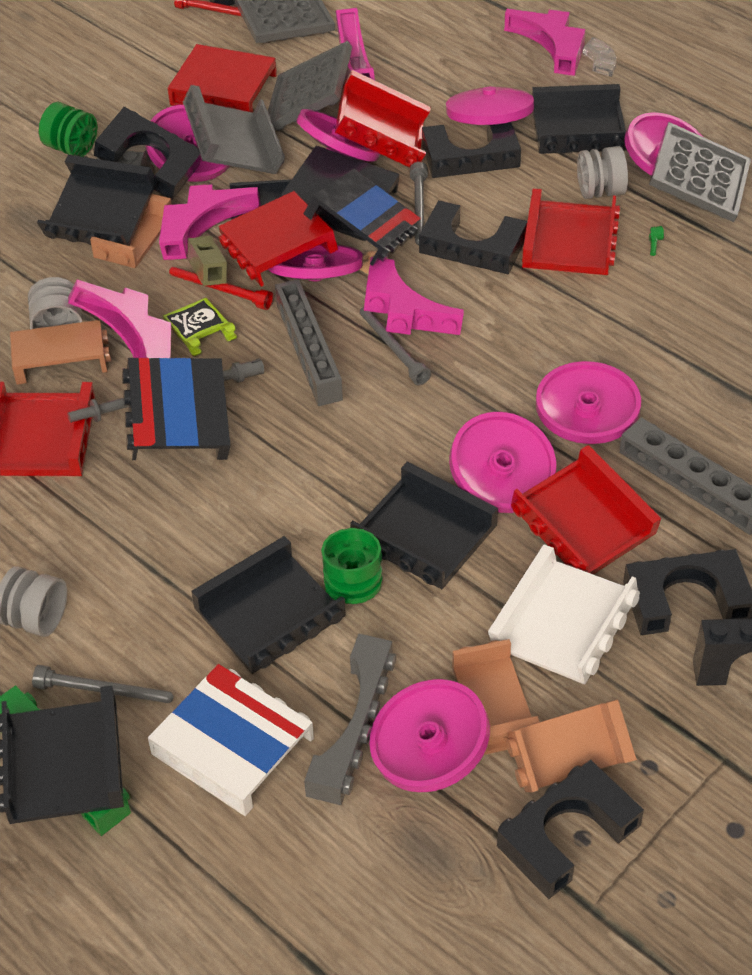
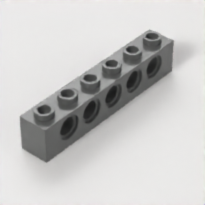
M299 279L275 284L277 308L317 405L322 406L343 401L342 378Z
M642 417L622 434L621 454L749 535L752 534V485Z

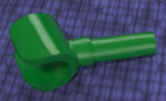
M662 226L650 228L651 256L656 255L657 241L664 239Z

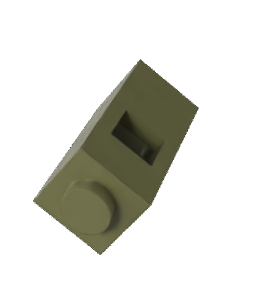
M212 237L188 238V261L202 285L227 283V261Z

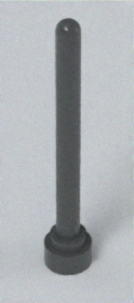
M415 162L410 166V178L414 181L415 214L421 218L417 224L419 229L415 234V243L419 245V234L424 227L423 182L428 177V167L423 162Z
M364 307L361 308L360 315L408 368L409 378L416 385L425 384L431 377L429 368L424 363L415 362L398 341L386 331V328L372 312L364 311Z
M37 665L35 667L32 678V686L37 689L46 690L48 687L52 688L56 685L100 692V687L112 685L114 694L119 696L170 703L174 699L170 691L57 674L55 670H51L50 666Z

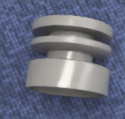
M620 146L604 148L601 156L597 149H592L590 152L588 150L579 152L577 178L584 199H591L593 195L596 198L602 197L603 190H605L608 196L624 195L626 193L628 185L627 162L624 151Z
M48 277L39 280L31 286L28 292L30 329L82 322L81 308L68 304V297L74 286L72 282L59 277Z
M19 566L11 568L0 583V624L10 625L15 629L23 627L26 632L42 637L49 636L58 626L67 602V586L65 581L47 574L38 575L36 571L27 570Z

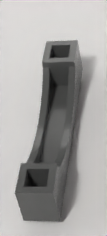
M358 633L350 655L351 674L357 675L360 685L357 707L348 727L336 743L322 755H313L304 780L306 797L342 805L345 794L350 795L354 783V777H352L354 768L359 769L363 757V751L360 750L363 743L367 744L369 742L372 729L369 726L371 719H375L379 713L380 694L384 695L387 690L388 677L386 676L388 670L393 671L395 667L396 654L392 651V641Z

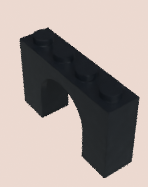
M125 106L95 140L93 156L106 161L117 162L126 150L137 145H147L159 150L165 156L166 162L155 174L157 183L154 190L167 198H171V200L174 199L199 167L201 161L200 151L195 145L184 141L176 134L170 133Z
M512 123L487 125L489 144L478 149H463L453 145L448 139L444 125L422 127V147L426 152L425 157L432 178L520 167L521 147Z
M438 200L419 234V253L509 275L524 245L527 221L505 216L497 232L490 238L479 241L466 240L455 234L460 224V205Z
M736 549L690 554L674 558L665 557L645 562L637 561L625 566L624 586L628 584L631 577H635L638 591H640L639 601L635 607H632L640 635L669 632L672 613L664 591L674 584L683 582L695 583L709 590L716 599L723 619H752V589Z
M752 619L701 620L693 657L696 686L727 684L730 667L733 662L739 657L752 652Z
M591 759L583 766H575L569 772L566 779L559 784L557 782L553 783L537 801L531 800L528 802L520 814L513 819H506L498 828L497 847L548 899L572 881L574 864L549 840L545 833L544 827L552 818L563 813L586 815L593 819L618 844L638 829L642 823L644 809Z

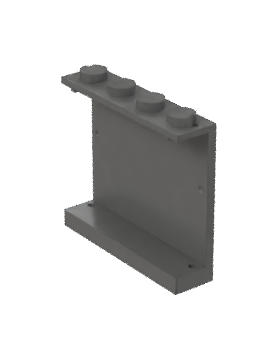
M190 86L183 104L202 160L276 174L284 163L285 155L264 101L262 99L259 100L253 113L204 102L199 86Z

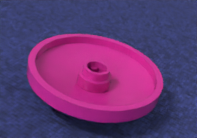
M489 86L458 93L446 101V114L449 118L457 122L475 125H492L516 121L528 116L534 110V98L531 94L519 89Z
M184 105L168 107L152 118L151 122L156 123L170 133L176 134L179 138L198 148ZM146 145L150 159L160 169L166 162L165 156L156 148ZM201 157L199 167L188 181L202 182L214 179L223 174L229 166L206 162Z
M302 109L300 111L297 123L312 138L324 145L326 149L354 159L372 162L378 160L380 156L378 152L335 133L337 118L310 109Z
M652 112L641 114L634 118L625 133V146L633 161L646 173L652 175L664 130L668 122L699 136L702 135L690 124L677 117Z
M320 244L268 269V271L288 278L316 282L358 271L363 266V254L355 248L337 245L338 251L330 254Z
M582 361L559 366L541 380L536 393V411L542 423L554 434L572 442L600 444L613 441L622 437V434L638 421L640 415L641 395L634 381L619 369L603 363Z
M489 412L470 419L460 428L450 449V470L457 486L497 507L500 513H514L511 501L515 489L524 493L556 473L555 453L545 434L527 419L507 412Z
M443 679L418 682L394 695L376 716L370 733L371 756L385 779L398 788L411 792L441 790L463 779L479 763L489 742L490 723L482 702L468 687L455 681Z

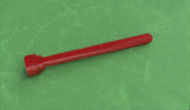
M174 0L175 8L184 9L190 6L242 17L237 7L203 0Z
M177 267L169 269L171 276L202 285L196 273ZM228 283L206 286L250 300L257 308L268 310L273 302V293L264 289L254 292Z

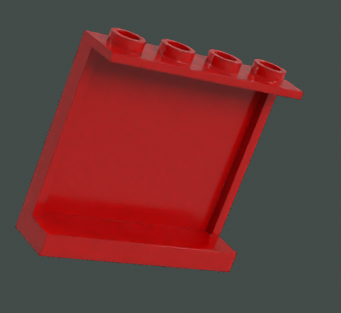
M196 44L168 86L170 106L184 105L183 101L190 86L195 85L199 86L205 103L253 113L252 104L269 76H277L276 58Z
M351 70L343 84L335 133L410 168L413 163L421 162L426 155V152L421 150L422 127L430 113L431 107Z
M533 188L523 247L522 268L608 275L609 266H614L615 252L611 250H616L617 236H612V234L617 235L619 222L617 220H619L620 206L616 205V196L613 195L612 207L541 201L542 189Z
M294 191L218 226L221 233L218 238L222 247L228 249L232 259H237L242 270L246 269L251 280L255 279L261 287L264 286L261 272L320 244L330 254L338 251L333 230L318 215L311 220L303 213L308 205Z
M0 382V476H82L93 417L70 423L67 413L90 407V401L92 399L96 400L92 382H82L80 393H7L5 383Z
M589 445L580 449L578 460L526 492L521 493L518 489H515L511 501L513 512L518 517H522L534 535L539 536L547 546L553 547L555 555L566 565L593 575L655 535L662 519Z

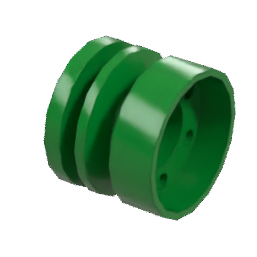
M59 101L54 102L42 114L38 131L40 141L43 145L65 154L84 157L95 143L98 130L97 119L91 113L75 109V107Z
M357 528L341 529L330 534L323 542L321 549L326 592L335 600L343 596L346 604L364 603L374 598L381 590L383 583L382 555L379 540L372 533Z

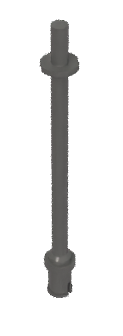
M260 358L241 364L239 362L232 363L229 370L223 371L224 381L233 379L239 383L243 382L244 378L264 374V365ZM123 398L98 404L95 399H92L90 407L68 412L67 415L70 423L93 417L95 422L101 421V414L127 408L128 406H124Z

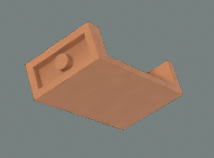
M155 194L151 195L130 246L92 237L90 241L93 257L136 268L159 237L164 205H171V198Z
M100 320L10 332L12 369L17 385L27 383V368L100 359L102 373L107 372L106 362L111 361L109 346H104L109 344L107 329L102 330Z
M510 639L495 640L474 647L466 646L453 651L452 669L456 681L468 687L478 696L489 718L490 737L484 755L508 750L506 746V739H509L507 732L540 722L538 716L532 717L510 658Z
M618 700L601 703L507 732L509 739H506V746L510 756L515 757L518 767L515 770V776L521 788L524 787L525 792L538 791V788L563 781L575 766H583L590 759L600 769L637 760Z

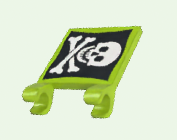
M207 298L163 315L165 321L171 322L172 330L185 343L193 357L202 353V350L199 348L200 338L219 330L222 331L227 341L237 338V335L234 333L236 330L235 325L228 322Z

